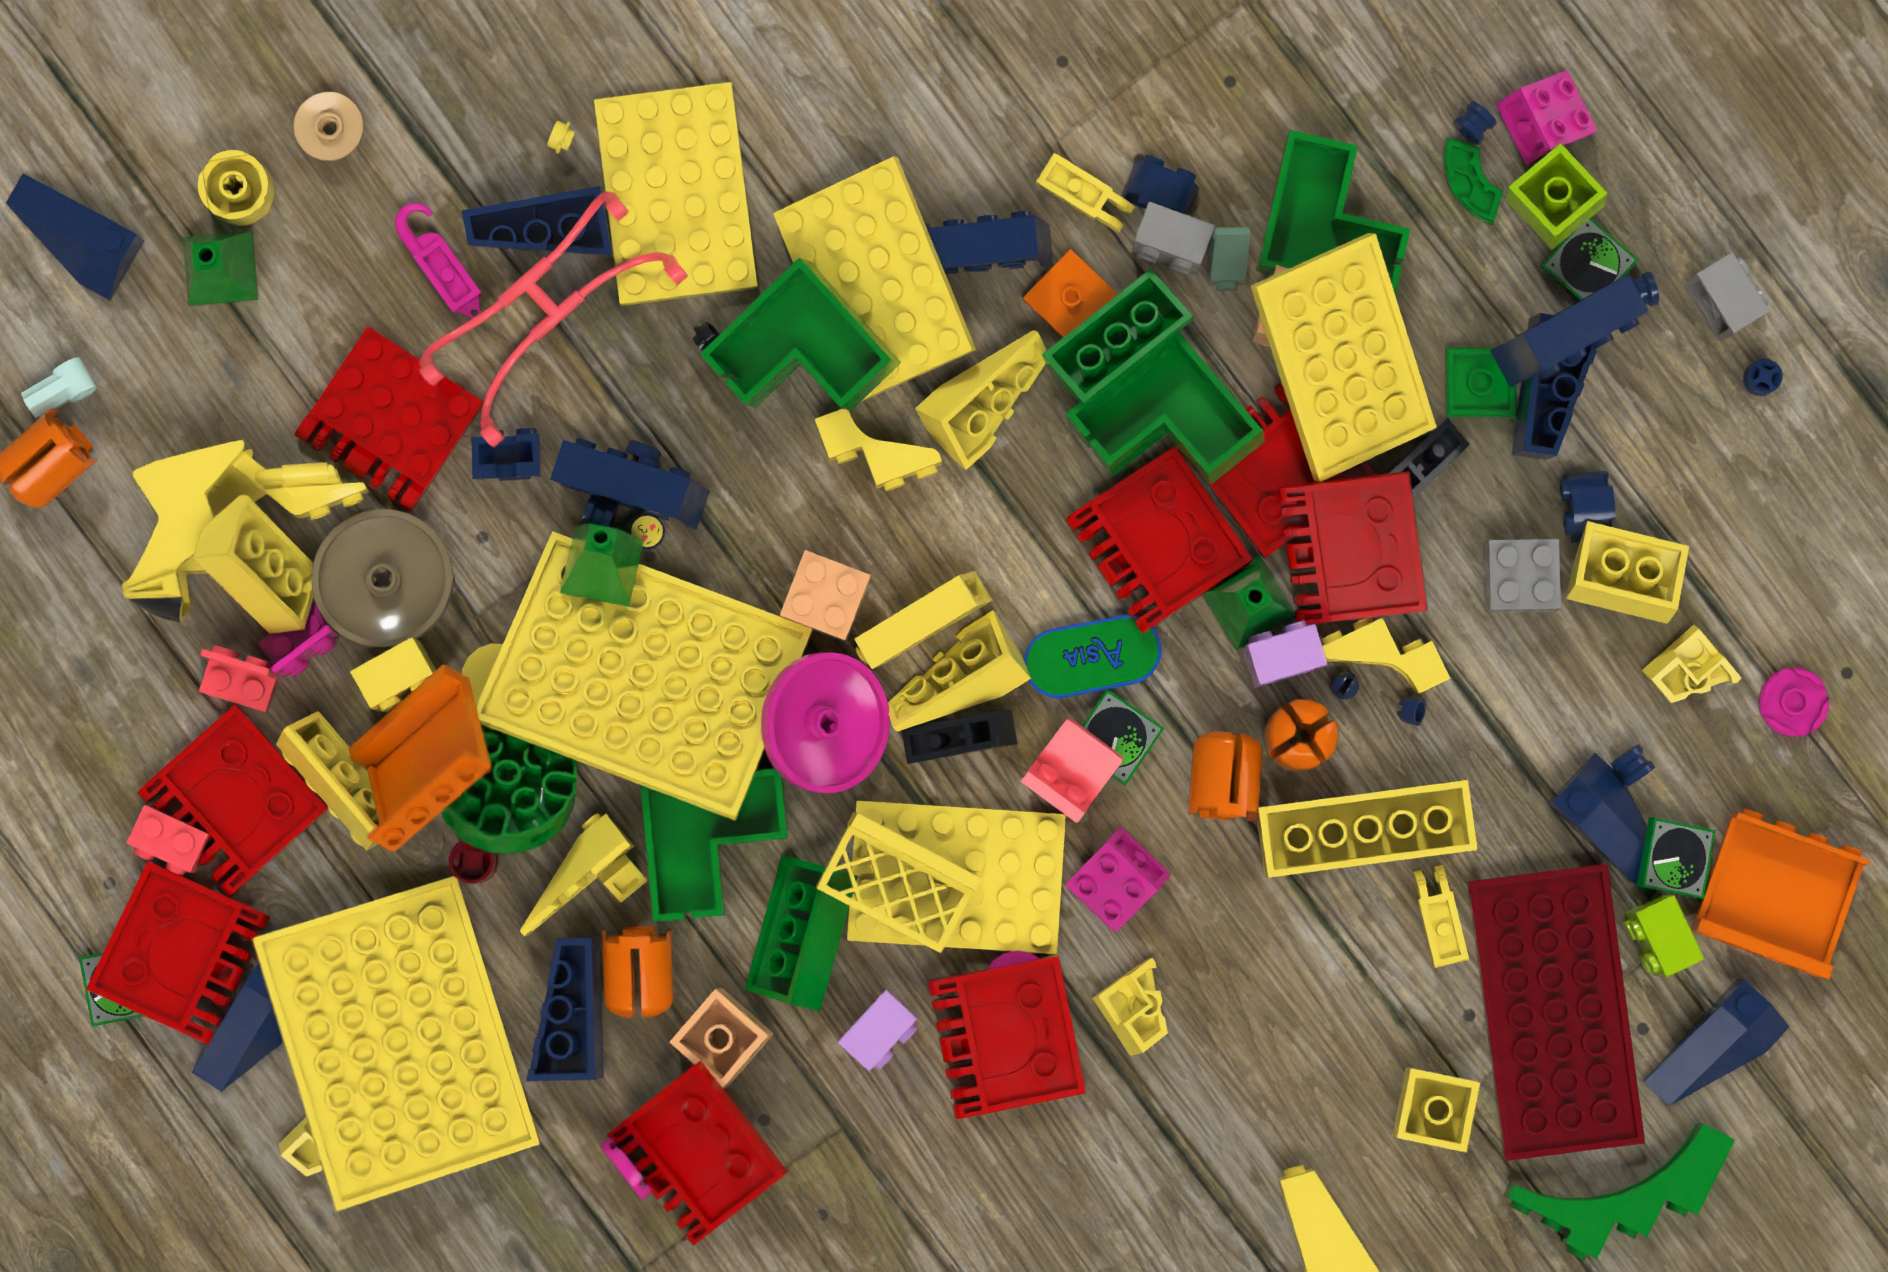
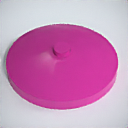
M819 652L805 655L790 663L779 673L770 686L763 704L761 716V733L764 748L776 771L792 785L810 792L836 793L859 784L877 766L887 745L890 717L885 692L872 671L863 663L848 655Z

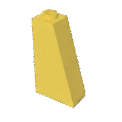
M976 571L958 575L854 639L858 645L856 652L865 665L869 664L871 669L877 668L993 600Z
M1304 1165L1284 1170L1285 1176L1277 1179L1305 1272H1379L1315 1171L1311 1168L1305 1170Z

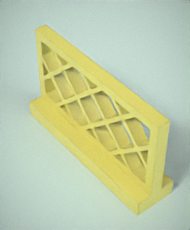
M853 812L847 823L848 826L816 888L941 953L972 892L976 891L982 878L876 822ZM853 835L865 842L869 856L850 862L846 846ZM871 845L882 852L873 854ZM888 854L895 857L899 872L880 878L875 858ZM843 855L845 863L836 866L841 856ZM870 860L876 880L857 885L851 866ZM902 862L914 868L904 870ZM847 868L852 885L851 888L838 892L827 886L834 871ZM916 871L925 873L930 889L911 894L906 875ZM901 877L907 896L888 902L882 882ZM933 878L944 884L935 887ZM877 884L883 904L869 908L862 904L858 890ZM952 887L962 893L955 907L942 910L937 891ZM854 892L856 901L844 894ZM932 893L938 912L919 918L913 899ZM909 901L914 920L902 924L895 922L889 906ZM885 908L887 917L876 912V910ZM952 913L946 923L944 915ZM936 917L940 918L943 931L937 943L924 936L921 922ZM916 924L918 933L907 927Z

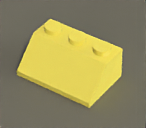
M1587 521L1572 566L1566 599L1668 624L1678 610L1689 546Z

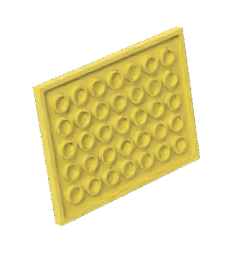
M552 531L476 705L480 724L736 821L765 750L761 733V716L767 692L775 678L786 666L803 657L813 629L641 564L638 566L629 607L562 594L560 590L572 538Z
M452 876L252 938L335 1211L540 1144L456 877Z

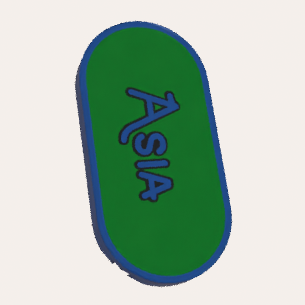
M1120 615L1050 629L1037 635L1026 649L1024 662L1031 678L1028 682L1039 693L1055 699L1137 684L1148 678L1157 668L1162 652L1160 638L1154 628L1142 635L1134 623L1140 617H1130L1129 615Z

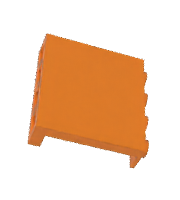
M445 664L438 668L348 748L350 758L367 767L379 825L367 837L369 840L392 852L399 849L491 769L470 680Z
M1743 809L1742 813H1731L1706 884L1704 899L1700 901L1691 931L1820 979L1829 980L1834 966L1830 965L1856 887L1863 867L1870 865L1871 860L1861 857L1863 851L1843 844L1841 849L1828 845L1830 839L1811 832L1808 837L1795 833L1797 827L1778 820L1775 825L1762 821L1764 815L1758 812Z

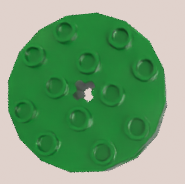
M481 725L491 769L441 811L445 824L463 842L488 853L518 854L543 846L564 828L575 806L577 761Z

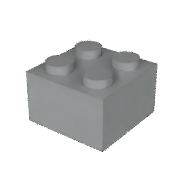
M1149 202L1131 252L1136 253V259L1141 262L1156 265L1158 261L1169 265V271L1184 277H1188L1189 273L1196 275L1215 225Z
M1733 252L1703 269L1684 283L1720 343L1770 312L1767 308L1769 302L1761 288L1753 286L1748 278L1750 275L1748 266L1741 257L1736 258Z
M1559 539L1488 540L1483 544L1485 613L1555 612L1561 609Z

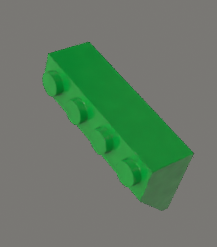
M1150 268L1044 352L1042 357L1049 371L1066 391L1080 403L1086 405L1190 323L1194 317Z
M785 855L781 856L744 990L791 1005L816 1011L821 1010L849 905L816 888L826 868L825 866ZM839 870L832 873L827 883V886L838 892L852 887L848 873ZM853 892L844 895L852 898Z

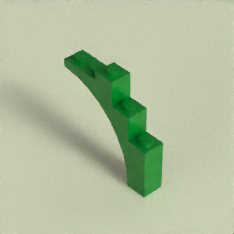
M1697 1122L1683 1145L1663 1166L1643 1180L1619 1191L1594 1197L1560 1198L1534 1193L1509 1183L1503 1196L1512 1200L1509 1205L1511 1208L1527 1216L1531 1210L1543 1216L1541 1223L1560 1232L1562 1226L1566 1227L1560 1238V1241L1568 1244L1566 1252L1584 1261L1587 1255L1597 1259L1615 1222L1619 1223L1616 1230L1633 1239L1636 1238L1638 1233L1648 1237L1666 1200L1669 1201L1666 1206L1667 1209L1683 1217H1686L1688 1212L1698 1216L1735 1139L1704 1123Z

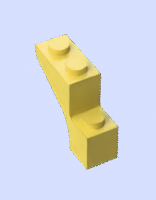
M840 409L815 419L829 461L837 459L838 464H843L858 457L856 452L863 450L876 488L884 486L885 491L896 489L905 485V478L917 475L918 479L931 476L938 472L936 467L942 465L939 452L933 448L870 438L856 426L847 409Z
M1372 617L1364 618L1352 624L1355 631L1342 636L1339 630L1321 639L1326 661L1391 667L1406 679L1414 695L1450 679L1433 641L1423 644L1420 638L1402 647L1405 654L1400 655L1383 618L1376 621Z

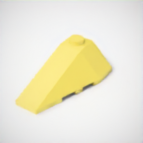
M1037 331L1029 332L940 385L915 408L928 434L964 470H967L991 448L997 439L993 434L1003 419H1010L1014 413V410L1011 409L1012 405L1021 392L1029 390L1046 364L1042 354L1047 349Z
M993 610L965 627L956 636L959 641L945 655L940 651L932 659L935 664L923 676L919 675L912 678L888 702V714L896 732L1002 697L1031 679L1021 653Z
M596 813L581 826L585 831L575 841L520 929L523 936H528L597 879L598 875L635 847L609 814L600 817Z

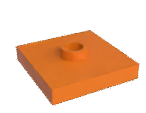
M1069 249L1022 300L1063 338L1118 295V293L1073 250Z

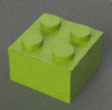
M1560 143L1508 187L1506 201L1553 250L1605 206L1608 193Z
M1660 895L1624 912L1627 919L1623 922L1624 928L1632 941L1637 940L1642 950L1638 956L1647 973L1652 971L1654 976L1668 977L1705 959L1675 895Z

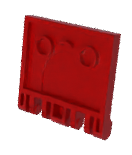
M367 326L310 413L297 428L294 436L307 444L323 422L326 423L313 440L311 446L318 451L325 446L334 430L340 432L344 436L332 449L329 459L335 463L338 462L352 441L355 442L357 445L345 459L342 468L363 481L367 478L378 460L381 459L384 462L371 478L369 485L374 489L381 486L393 467L402 474L390 487L387 497L393 501L396 500L409 480H413L399 501L400 506L412 512L482 409L484 402L445 376L432 386L419 372L421 369L419 359Z
M1280 383L1273 388L1277 398L1289 409L1283 415L1279 416L1265 397L1261 396L1256 400L1265 416L1272 422L1267 426L1251 405L1245 408L1263 430L1265 442L1211 485L1190 462L1264 559L1293 538L1285 537L1283 528L1290 525H1309L1308 514L1290 517L1281 515L1280 507L1306 503V500L1279 502L1277 487L1297 483L1318 482L1313 480L1283 385ZM1365 461L1324 481L1373 476L1376 474Z
M1175 446L1065 519L1072 532L1088 524L1095 517L1097 518V521L1078 533L1076 537L1080 543L1090 540L1103 528L1110 537L1091 549L1088 554L1091 560L1098 559L1115 546L1118 549L1116 553L1097 566V569L1110 587L1117 585L1132 573L1135 574L1136 578L1114 593L1119 600L1127 598L1141 586L1148 593V596L1130 606L1127 611L1130 617L1137 616L1152 604L1156 605L1155 608L1134 622L1142 635L1253 562L1249 553Z
M1410 471L1307 484L1297 483L1277 487L1279 502L1306 500V503L1280 507L1281 515L1290 517L1308 514L1309 525H1290L1283 528L1285 537L1311 535V540L1292 541L1286 543L1285 546L1289 569L1315 567L1316 571L1290 575L1291 583L1301 585L1317 582L1318 592L1299 593L1293 596L1295 605L1320 603V606L1296 609V623L1305 620L1307 625L1428 610Z
M236 704L137 792L139 797L148 804L168 787L169 790L151 807L162 812L177 797L184 806L171 815V817L183 821L191 813L194 818L188 824L210 834L208 841L213 838L216 842L200 856L198 863L201 866L210 863L222 849L226 852L230 859L219 866L211 877L217 883L236 866L239 867L220 886L229 898L242 889L259 871L328 811V806L307 786L300 774L284 759L283 755Z
M147 861L86 990L210 1045L215 1032L190 1021L192 1015L215 1026H219L222 1019L211 1012H205L196 1007L202 995L218 1005L228 1007L231 999L206 988V986L211 981L235 992L245 969L220 957L224 951L249 962L252 955L248 951L231 946L227 942L232 932L242 935L243 938L251 942L252 938L261 936L237 924L238 919L264 930L270 916Z
M1058 954L927 981L930 996L958 991V995L931 1001L933 1009L943 1010L961 1005L963 1017L944 1018L936 1022L937 1030L944 1031L964 1026L966 1032L939 1037L943 1062L948 1063L972 1059V1064H963L946 1069V1077L959 1078L975 1073L977 1085L959 1086L950 1091L951 1099L979 1095L980 1098L952 1104L955 1119L969 1118L1086 1093Z
M701 1060L606 1135L609 1139L612 1138L617 1145L629 1134H632L634 1139L621 1149L624 1154L630 1155L637 1149L638 1145L648 1154L647 1157H643L635 1163V1168L640 1173L652 1162L658 1168L644 1178L642 1182L650 1186L656 1200L672 1188L678 1193L662 1206L666 1212L674 1210L684 1200L691 1209V1212H687L679 1218L676 1225L680 1230L698 1218L700 1222L685 1234V1237L692 1246L788 1173L784 1165Z

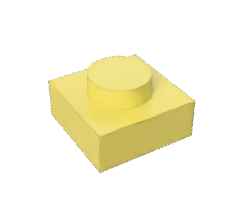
M626 854L598 875L603 884L620 902H623L648 881Z

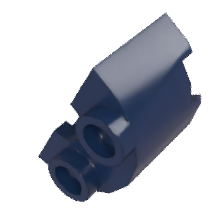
M1145 155L1143 161H1136L1121 197L1141 209H1146L1148 203L1152 202L1188 215L1199 189L1198 185L1194 183L1196 175L1182 168H1177L1175 172L1163 167L1164 161L1151 155Z
M536 428L516 429L515 436H505L495 447H492L483 437H471L473 479L499 478V481L527 480L531 479V476L541 477L540 434L537 433Z
M1607 471L1564 474L1565 480H1560V494L1562 501L1568 500L1570 514H1564L1563 526L1565 535H1570L1571 543L1580 542L1587 521L1612 527V519H1616L1613 486H1608L1609 473Z

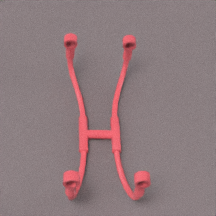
M606 191L598 195L555 250L547 257L544 256L506 289L498 297L499 300L470 321L436 340L422 354L419 372L429 384L434 386L444 375L436 367L431 356L446 344L485 322L504 306L507 308L524 292L547 314L543 320L530 330V334L508 357L492 381L485 396L481 410L480 426L482 430L480 433L492 447H495L504 439L502 433L496 428L493 419L490 418L492 402L504 378L528 347L536 340L539 341L577 306L585 301V296L612 277L632 267L652 261H662L665 272L677 285L688 277V274L679 265L674 256L654 252L631 258L610 268L587 283L579 291L575 290L558 306L536 284L553 267L552 264L572 244L604 202L606 203L605 207L617 221H620L629 213V210L614 192Z

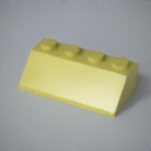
M240 495L202 528L193 559L269 634L302 631L305 629L314 598L311 582L313 562L247 495Z
M319 711L287 726L276 743L282 751L284 759L290 765L296 767L305 778L307 786L319 794L328 805L330 813L335 818L341 820L357 844L363 846L366 851L378 845L367 837L379 825L367 767L350 758L348 750L350 747Z

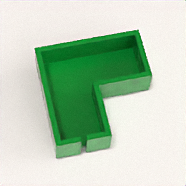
M1293 130L1289 131L1285 141L1256 271L1272 275L1277 265L1289 269L1365 234L1374 233L1377 236L1396 295L1402 269L1400 263L1405 256L1410 229L1343 213L1357 153V145Z
M800 257L700 353L720 377L727 378L725 383L744 405L756 408L802 364L840 408L852 411L901 364V361L811 261Z
M1179 332L1088 404L1083 405L1079 403L1066 413L1070 427L1088 448L1091 447L1093 454L1112 477L1166 434H1168L1210 485L1265 442L1263 430Z
M776 769L756 770L736 821L641 785L653 922L687 919L686 912H691L692 918L725 915L719 845L788 839L783 777Z

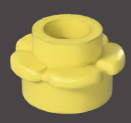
M557 120L550 135L547 146L555 149L557 154L561 151V148L568 151L575 131L569 129L571 125L569 121L565 124Z

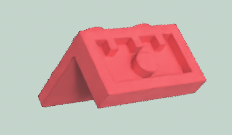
M213 645L212 651L202 649L200 656L209 658L199 692L268 713L279 675L271 670L273 663L247 655L245 661L238 660L240 653Z
M1067 718L1031 765L1021 782L1074 822L1078 823L1091 802L1120 766L1123 756L1073 719Z

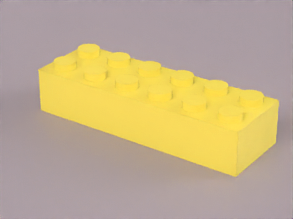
M1468 780L1258 808L1257 826L1265 878L1478 850Z

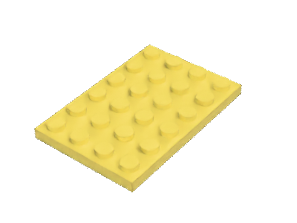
M727 82L594 99L605 191L616 193L619 200L629 210V213L620 221H617L608 211L615 266L640 255L661 252L674 256L679 265L688 274V277L677 285L665 272L662 261H652L632 267L616 275L620 305L758 288L732 83Z
M893 156L773 213L792 262L794 263L799 257L811 261L901 361V364L862 401L976 350L898 157Z
M1365 234L1250 286L1314 481L1322 482L1437 428L1376 234Z
M856 801V813L982 878L976 891L972 892L944 947L1000 951L1018 950L1030 953L1057 954L1065 814ZM855 836L852 861L869 856L865 842ZM871 845L873 854L882 852ZM888 854L875 858L880 878L899 872L895 857ZM870 860L852 866L853 874L858 876L856 880L857 885L876 880ZM902 862L904 870L914 868ZM916 871L906 875L911 894L930 889L925 873ZM901 877L882 882L888 902L907 896ZM933 878L935 887L944 884ZM877 884L858 890L863 905L870 908L883 904ZM952 887L937 891L942 910L955 907L962 895L961 892ZM853 892L851 899L856 901L855 894ZM932 893L913 899L919 918L938 912ZM909 901L889 906L895 922L902 924L914 920ZM849 906L847 941L926 946ZM885 908L876 910V912L887 917ZM952 913L944 915L946 923ZM936 917L921 922L924 936L937 943L943 931L940 918ZM916 924L907 927L918 933Z

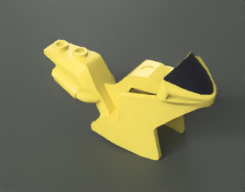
M243 440L199 449L152 462L134 470L133 477L158 514L159 520L147 548L130 579L121 585L122 593L125 598L148 612L161 618L181 623L191 608L187 576L189 574H207L193 559L201 530L240 495H247L255 503L268 494L297 518L310 516L311 520H316L330 514L329 508L343 503L344 507H349L363 501L362 495L369 493V490L364 482L342 484L338 470L334 468L333 464L328 465L327 462L282 465V468L265 469L252 459V449L243 451L245 446Z

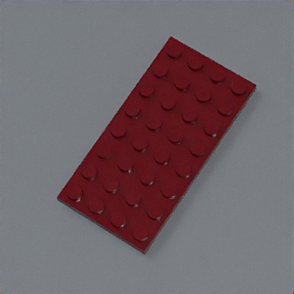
M1608 864L1467 881L1504 1160L1511 1161L1645 1144Z

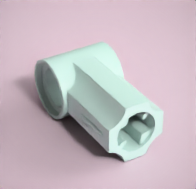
M80 357L62 363L52 371L53 375L21 393L26 406L35 419L38 420L51 408L56 410L68 402L80 401L96 391L97 386Z

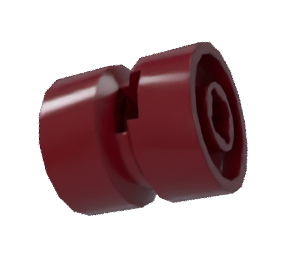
M463 841L456 843L448 859L449 868L453 876L459 881L468 884H479L490 880L497 872L499 865L498 853H488Z

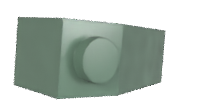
M1250 227L1214 229L1207 246L1208 286H1216L1217 291L1237 290V285L1244 284L1250 243Z

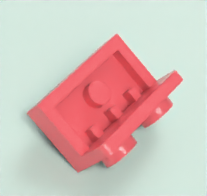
M144 805L127 840V844L135 847L133 854L151 862L154 857H157L167 862L164 868L184 876L186 871L196 873L199 867L196 864L210 834L148 805Z

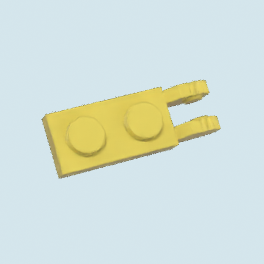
M1056 153L1052 155L1036 181V185L1093 220L1096 218L1116 232H1120L1123 224L1116 217L1101 210L1105 202L1108 200L1119 210L1129 214L1135 208L1133 204L1114 193L1113 188Z
M1442 865L1434 867V877L1441 894L1430 897L1428 896L1426 879L1422 871L1413 872L1419 896L1417 902L1433 968L1469 960L1453 891L1450 892Z

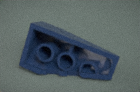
M22 174L6 202L10 209L80 285L111 301L144 243L141 237L25 174Z
M1594 753L1547 804L1649 900L1658 890L1637 886L1647 825L1621 776Z
M259 962L224 1017L210 1045L207 1046L192 1071L193 1074L221 1092L283 1043Z
M1736 979L1643 1082L1670 1106L1766 1053L1789 1028V1025L1772 1004L1746 980Z

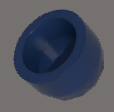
M1343 671L1337 673L1332 678L1330 689L1335 697L1346 700L1356 695L1359 689V682L1354 674ZM1349 677L1352 681L1343 694L1339 692V689L1344 684L1345 679Z
M1413 696L1403 698L1398 703V705L1403 706L1402 711H1397L1398 717L1407 724L1419 726L1425 716V700Z

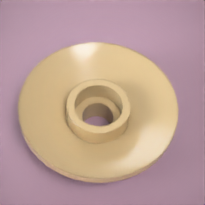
M321 92L309 97L299 107L294 118V134L298 144L308 155L322 161H335L348 156L356 149L363 135V118L358 107L348 97L336 92ZM329 123H334L337 127L335 133L331 135L326 134L324 131L325 126Z

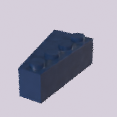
M597 186L462 210L468 245L473 247L553 252L572 230L590 204L602 193V188ZM604 203L598 208L564 253L614 256Z
M1031 211L1012 212L1011 218L998 219L997 215H984L977 217V222L964 224L963 219H951L943 221V226L930 228L929 223H925L946 275L957 274L958 267H964V271L967 272L989 271L992 269V264H998L1000 268L1021 269L1026 265V261L1035 260L1040 262L1041 267L1053 266L1050 225L1036 215H1032Z
M1628 274L1574 303L1573 306L1547 318L1546 321L1495 347L1490 352L1510 387L1537 374H1540L1541 378L1544 379L1559 371L1561 367L1558 363L1564 359L1570 364L1587 355L1585 347L1593 344L1596 349L1613 340L1611 332L1619 329L1622 334L1640 324L1637 318L1649 310Z
M1539 313L1529 318L1528 329L1546 321L1547 318L1553 315ZM1593 344L1585 347L1588 354L1570 364L1566 359L1559 362L1558 364L1561 369L1552 375L1542 379L1540 374H1537L1521 382L1512 455L1542 460L1558 455L1573 415V408L1577 398L1581 395L1586 374L1597 353Z
M577 438L575 443L563 440L550 480L561 486L588 495L598 496L603 500L606 497L610 498V501L633 510H637V507L642 508V511L669 521L670 517L684 524L685 527L697 530L710 491L690 479V472L676 467H671L670 472L658 469L659 463L640 457L638 462L627 459V453L608 447L606 453L595 450L597 444L581 438Z
M600 937L556 939L547 981L548 988L541 1008L540 1025L533 1045V1057L530 1069H528L526 1082L596 1080L604 1077Z

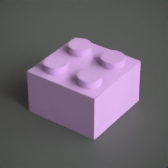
M1304 620L1285 626V628L1281 629L1283 633L1281 635L1273 637L1272 632L1267 631L1248 639L1249 644L1242 648L1254 689L1321 669L1328 665L1315 624L1306 626Z
M886 989L842 1036L838 1043L868 1071L874 1066L880 1070L894 1054L890 1048L898 1040L904 1044L918 1029L913 1024L917 1020V1016Z

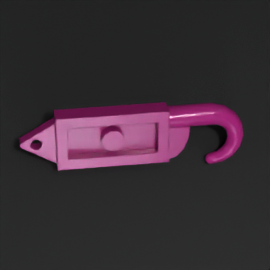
M412 202L404 205L395 217V229L454 315L460 313L473 319L476 317L472 316L473 311H478L477 316L481 314L480 296L483 294L444 239L436 233L423 234L417 238L407 224L408 216L415 211L423 212L428 217L432 216L433 212L422 203Z

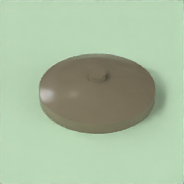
M369 510L347 518L338 524L324 539L313 563L312 591L320 613L340 636L359 646L373 649H391L411 637L417 640L420 639L440 621L452 595L453 568L443 542L434 530L422 520L398 510Z

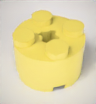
M227 150L214 155L201 171L198 178V192L203 204L220 221L229 225L245 226L255 223L269 213L274 199V184L268 171L256 158L240 150ZM236 182H239L243 188H240L239 193L234 195L230 190L235 188Z

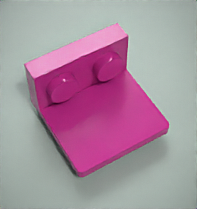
M1568 71L1524 86L1496 104L1526 166L1545 157L1560 143L1565 146L1597 132V128Z
M313 601L304 630L272 633L258 644L274 664L271 669L275 674L283 677L291 675L293 678L308 668L309 664L306 661L315 654H319L321 657L331 651L337 645L335 639L340 635L326 622L316 602Z
M1120 826L1105 844L1069 879L1066 886L1113 932H1117L1161 888L1171 874Z

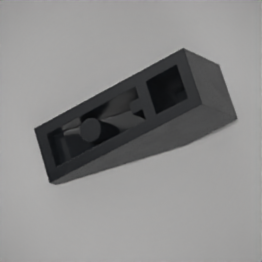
M1447 418L1383 474L1410 471L1414 498L1470 444Z
M1012 710L988 712L901 730L907 764L1018 744Z

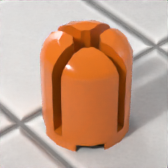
M53 408L49 409L0 453V482L3 486L10 483L12 486L8 492L17 501L33 508L46 506L99 460L90 456L89 451L93 446L74 423L68 426L56 418L55 415L59 411Z
M1297 699L1277 708L1268 717L1264 728L1263 740L1266 752L1278 766L1290 771H1306L1317 767L1321 762L1327 761L1336 749L1339 741V727L1336 720L1329 721L1326 714L1330 711L1323 704L1311 699ZM1296 727L1299 731L1305 729L1308 737H1305L1307 739L1305 744L1296 742L1292 745L1289 742V739L1295 735Z
M1224 731L1205 733L1197 738L1193 745L1188 815L1196 814L1199 810L1200 818L1229 821V819H1236L1237 817H1246L1247 821H1257L1263 749L1259 741L1248 734L1237 733L1232 735L1231 732Z
M654 926L623 927V934L607 937V930L601 932L604 1003L607 1009L620 1017L634 1018V1013H636L635 949H639L642 1018L655 1017L667 1011L673 1002L672 930L668 928L667 934L655 933Z

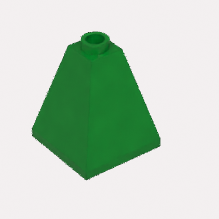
M253 231L183 237L188 306L259 300Z
M591 523L575 526L560 593L629 607L644 540L616 528Z
M1260 555L1254 558L1252 563L1203 594V597L1236 650L1248 644V639L1252 636L1270 631L1295 616L1293 608ZM1249 593L1257 597L1258 603H1252L1249 600Z

